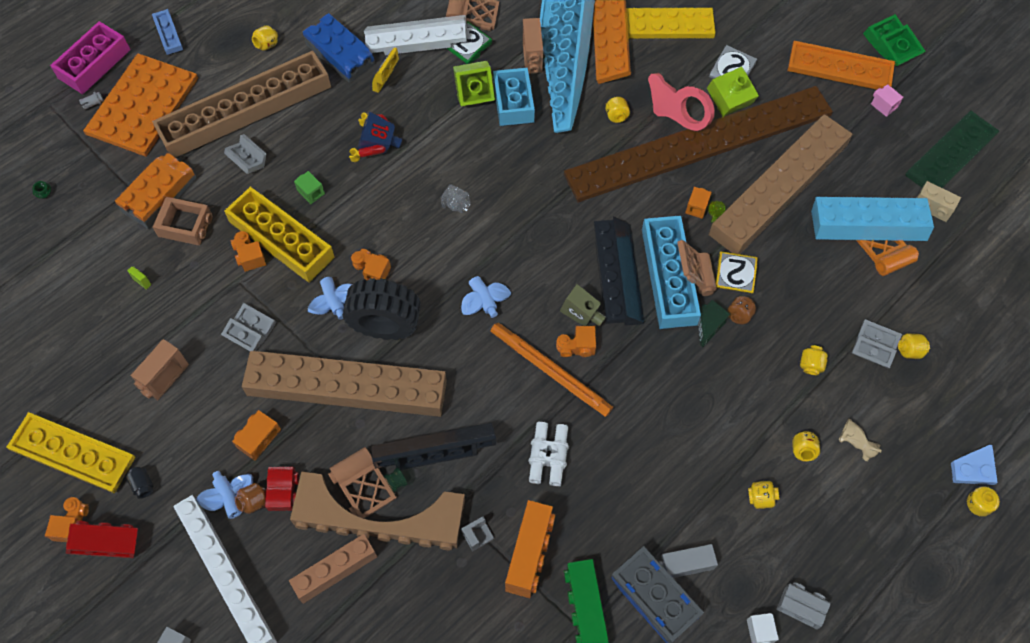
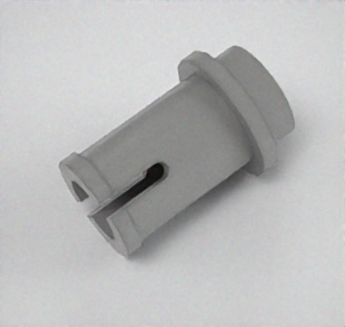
M94 91L92 95L79 101L81 105L89 102L82 106L86 110L94 105H101L104 99L100 92L96 93Z

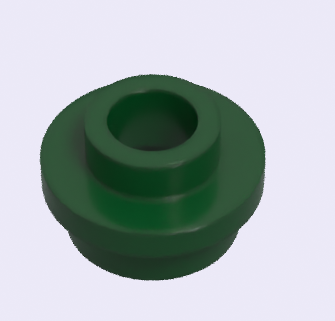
M38 181L32 187L34 196L39 199L48 197L52 191L51 186L44 181Z

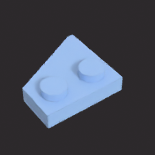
M992 445L983 447L951 463L953 483L987 485L998 483Z

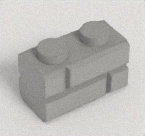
M789 583L784 588L777 610L815 629H819L824 623L830 602L826 601L825 596L814 592L811 594L805 591V587L801 584Z

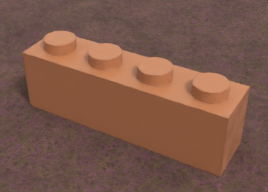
M365 534L293 577L289 582L299 600L304 604L376 559L377 555Z

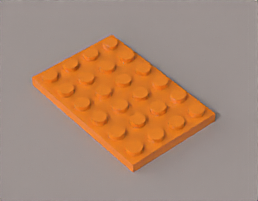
M137 53L83 130L85 135L147 157L160 137L152 121L178 110L198 80V75Z

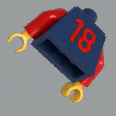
M364 112L361 114L362 119H358L359 124L363 127L358 144L359 151L351 148L349 152L353 156H349L352 162H357L360 157L385 154L390 145L399 148L402 138L393 135L395 126L384 115L371 112L367 115Z

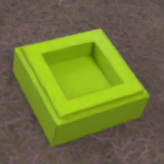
M131 267L127 270L132 279L146 290L151 286L146 275L138 269Z

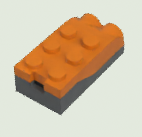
M167 153L165 156H160L151 162L115 202L123 214L150 229L156 221L165 198L178 199L197 177L186 163L179 162L174 156Z

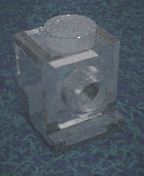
M450 184L441 196V205L443 208L448 206L452 211L463 213L470 206L469 193Z

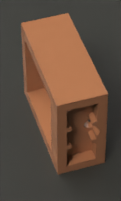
M540 18L523 19L525 68H528V73L532 74L542 73L543 44Z
M166 197L152 228L158 237L200 246L202 239L206 236L207 226L211 223L213 216L208 205ZM177 210L199 214L192 231L170 227Z
M163 339L130 376L135 380L134 385L141 390L140 392L145 397L150 399L152 396L158 401L189 364L179 349Z

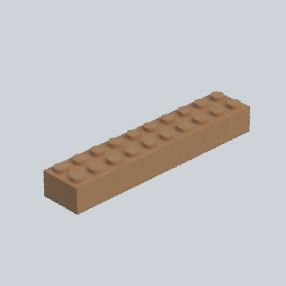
M310 51L152 121L168 153L178 157L329 89L331 84L328 73L314 51Z
M824 114L712 224L709 235L731 253L740 255L847 147L853 134Z
M250 351L242 389L247 396L441 417L447 379L445 371Z

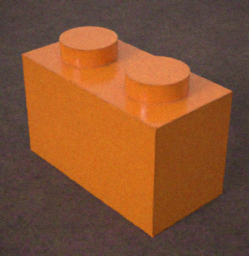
M258 410L256 414L249 417L245 427L235 434L232 442L236 448L256 461L281 431V428L277 422Z

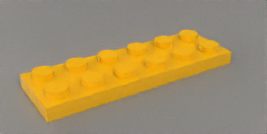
M626 8L628 39L715 37L713 8Z
M30 412L27 413L6 447L15 453L114 494L136 458L133 454Z

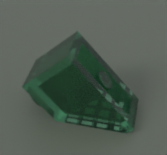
M713 300L708 305L704 304L700 308L701 317L698 322V332L702 347L726 324L730 316L729 312Z

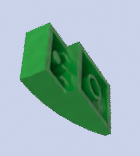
M896 14L869 26L863 33L878 53L886 60L895 61L896 66L926 52L908 24L903 26Z

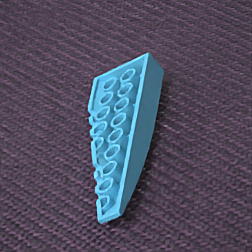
M542 0L540 23L555 133L572 130L586 72L595 0Z

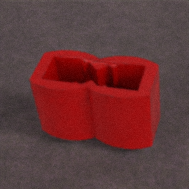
M268 467L265 508L268 511H292L296 492H294L295 485L299 484V473L296 472L294 467Z

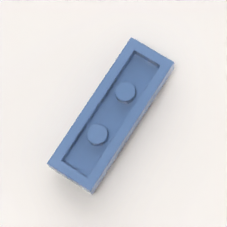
M168 9L152 14L166 54L183 50Z

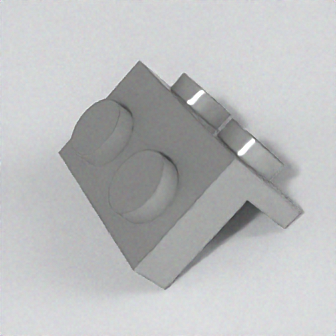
M245 134L240 135L239 143L225 148L224 154L246 174L264 168L266 153Z

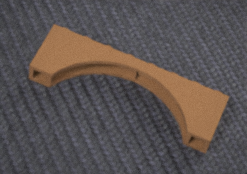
M301 472L290 520L296 528L307 530L308 527L316 528L318 532L327 533L328 530H332L344 536H348L349 533L357 534V537L365 534L367 539L369 536L377 537L380 541L388 542L390 539L398 540L401 544L415 542L419 543V546L422 547L436 545L440 546L439 548L443 550H452V548L458 547L465 494L443 492L434 504L413 517L394 522H377L357 517L342 508L330 495L322 474Z

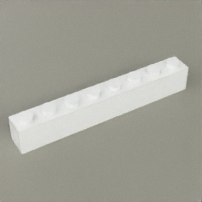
M191 495L174 505V509L247 642L277 643L196 498Z

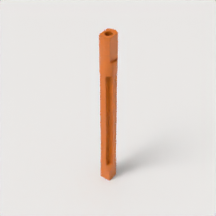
M496 323L493 325L490 332L507 343L508 346L605 417L610 414L613 406L502 324Z

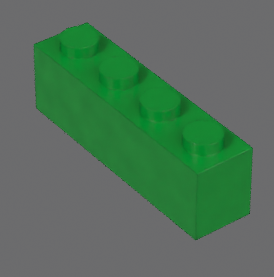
M593 559L567 563V570H563L565 583H569L571 590L567 591L569 605L573 604L574 613H571L573 626H577L578 635H575L576 643H609Z

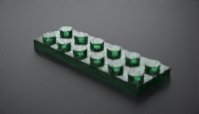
M970 111L906 172L905 176L921 188H923L927 181L944 188L997 136L999 130L973 111Z

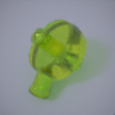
M713 201L709 205V214L712 216L711 223H714L725 212L723 202Z

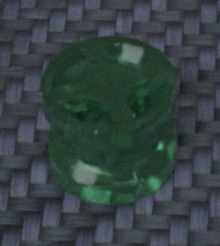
M398 467L394 469L393 473L384 475L393 493H396L401 486L405 487L408 485Z

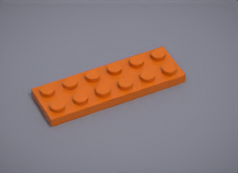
M595 0L593 26L596 81L598 84L631 75L626 0Z
M794 41L787 71L877 90L884 88L887 84L890 87L892 86L895 61Z

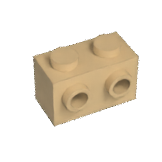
M928 181L917 196V198H927L931 215L945 222L950 218L961 197Z

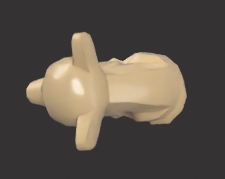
M851 419L847 420L839 437V442L847 441L855 448L861 449L863 452L862 458L865 461L875 457L879 452L881 453V445L868 441L864 431L856 423L852 422Z

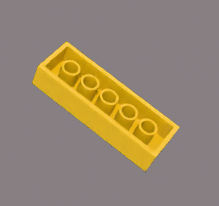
M251 186L224 210L228 221L240 231L247 232L249 238L255 242L258 241L262 248L308 283L335 258L332 247Z

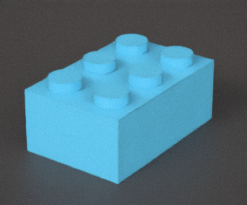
M528 68L493 71V84L500 126L533 123L535 109Z

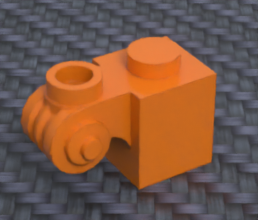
M245 231L236 233L234 239L230 241L233 250L238 252V255H235L238 266L242 265L245 272L265 266L266 262L259 242L251 243L249 235Z
M366 249L356 251L351 256L354 268L357 270L364 269L362 273L366 280L370 278L377 280L386 279L391 269L389 259L383 255L371 254Z
M576 326L575 338L572 340L565 334L558 336L556 349L560 352V355L562 357H570L572 354L580 355L581 357L595 355V326Z
M75 497L68 498L63 504L64 509L68 513L65 516L50 515L45 536L52 541L67 542L70 523L75 524L76 521H82L83 517L87 516L89 511L88 504L82 503Z

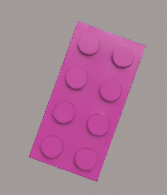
M99 21L50 66L59 80L79 93L84 94L126 55L130 48L124 36Z

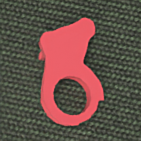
M654 73L649 76L648 81L651 88L653 112L657 116L669 117L683 127L694 131L701 130L711 124L714 118V105L706 92L688 86L677 91L665 82L660 73ZM688 97H696L703 104L705 113L702 121L694 120L689 116L686 109Z

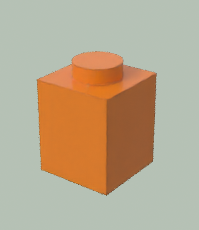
M694 187L685 214L703 219L711 192L704 188Z

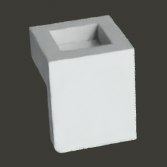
M772 613L753 615L747 619L752 643H775L778 640Z

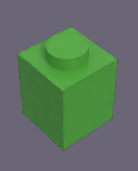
M309 171L300 175L294 181L297 191L310 204L325 194L322 184Z

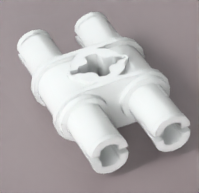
M537 422L535 438L531 441V456L528 460L531 465L529 482L540 484L543 466H550L549 484L561 486L563 469L567 466L566 454L569 449L568 443H566L568 426L558 424L556 426L555 440L552 442L546 440L548 423ZM547 451H551L550 457L546 456Z

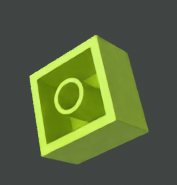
M487 61L453 67L460 106L495 100L491 68Z
M743 67L712 79L707 87L722 117L752 105L759 96Z

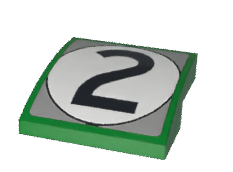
M467 22V42L451 43V47L446 49L466 64H470L480 57L481 51L492 45V39Z

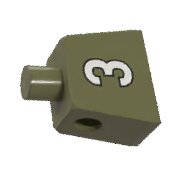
M578 284L568 295L560 309V312L583 326H586L590 320L600 326L606 318L597 311L601 305L600 302Z

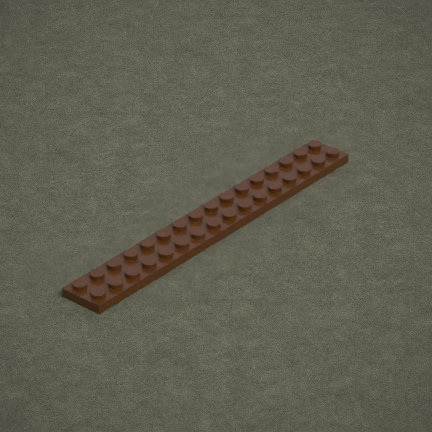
M817 86L713 120L711 124L701 130L686 129L564 170V176L577 202H581L818 121L824 114L828 117L831 116L833 111Z

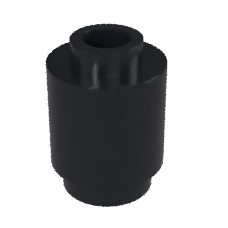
M134 467L129 470L126 479L133 495L137 496L138 499L151 495L154 486L146 468Z

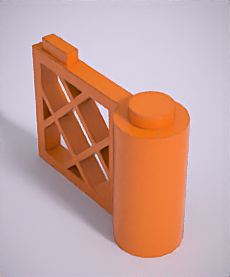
M856 240L875 262V267L882 276H886L918 260V250L911 245H906L903 240H890L898 244L896 247L887 245L888 240H885L884 244L876 243L874 240ZM872 247L883 249V252L876 255Z

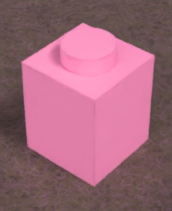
M887 84L884 88H879L875 91L871 105L887 117L899 107L903 96Z

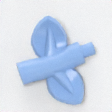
M476 276L469 281L473 292L463 298L462 313L463 315H471L483 307L485 313L494 318L498 315L496 311L497 306L494 301L506 300L510 297L511 292L501 283H492L487 287L482 279Z
M325 277L320 281L324 295H320L312 300L308 306V312L325 314L332 310L333 314L337 315L338 319L341 320L343 319L342 314L347 291L352 284H342L336 289L333 278Z
M220 471L214 472L212 474L214 478L212 483L215 488L201 492L196 501L201 507L209 511H215L224 506L229 519L239 516L242 512L239 511L235 504V496L240 488L253 483L252 474L237 476L229 483L226 476H222Z

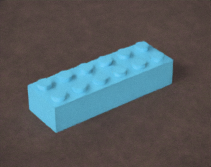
M816 197L811 211L816 239L928 241L934 228L927 198Z
M681 216L644 219L642 234L659 328L698 325L701 313L695 283L692 284L684 276L677 243L680 240L686 242Z

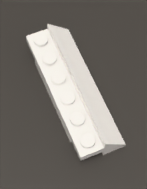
M466 15L369 26L364 30L365 45L371 53L384 51L385 55H388L394 47L398 49V54L450 48L451 43L467 42Z

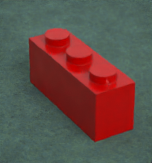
M76 521L75 524L70 523L66 554L134 558L138 528H133L134 526L129 524L113 527L109 523H98V525H89V522Z

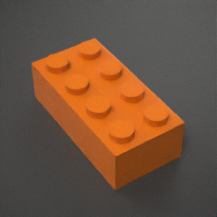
M528 500L507 574L505 592L530 598L531 593H536L539 576L536 574L537 572L541 573L545 555H542V551L547 552L550 534H547V532H552L555 521V514H552V506Z

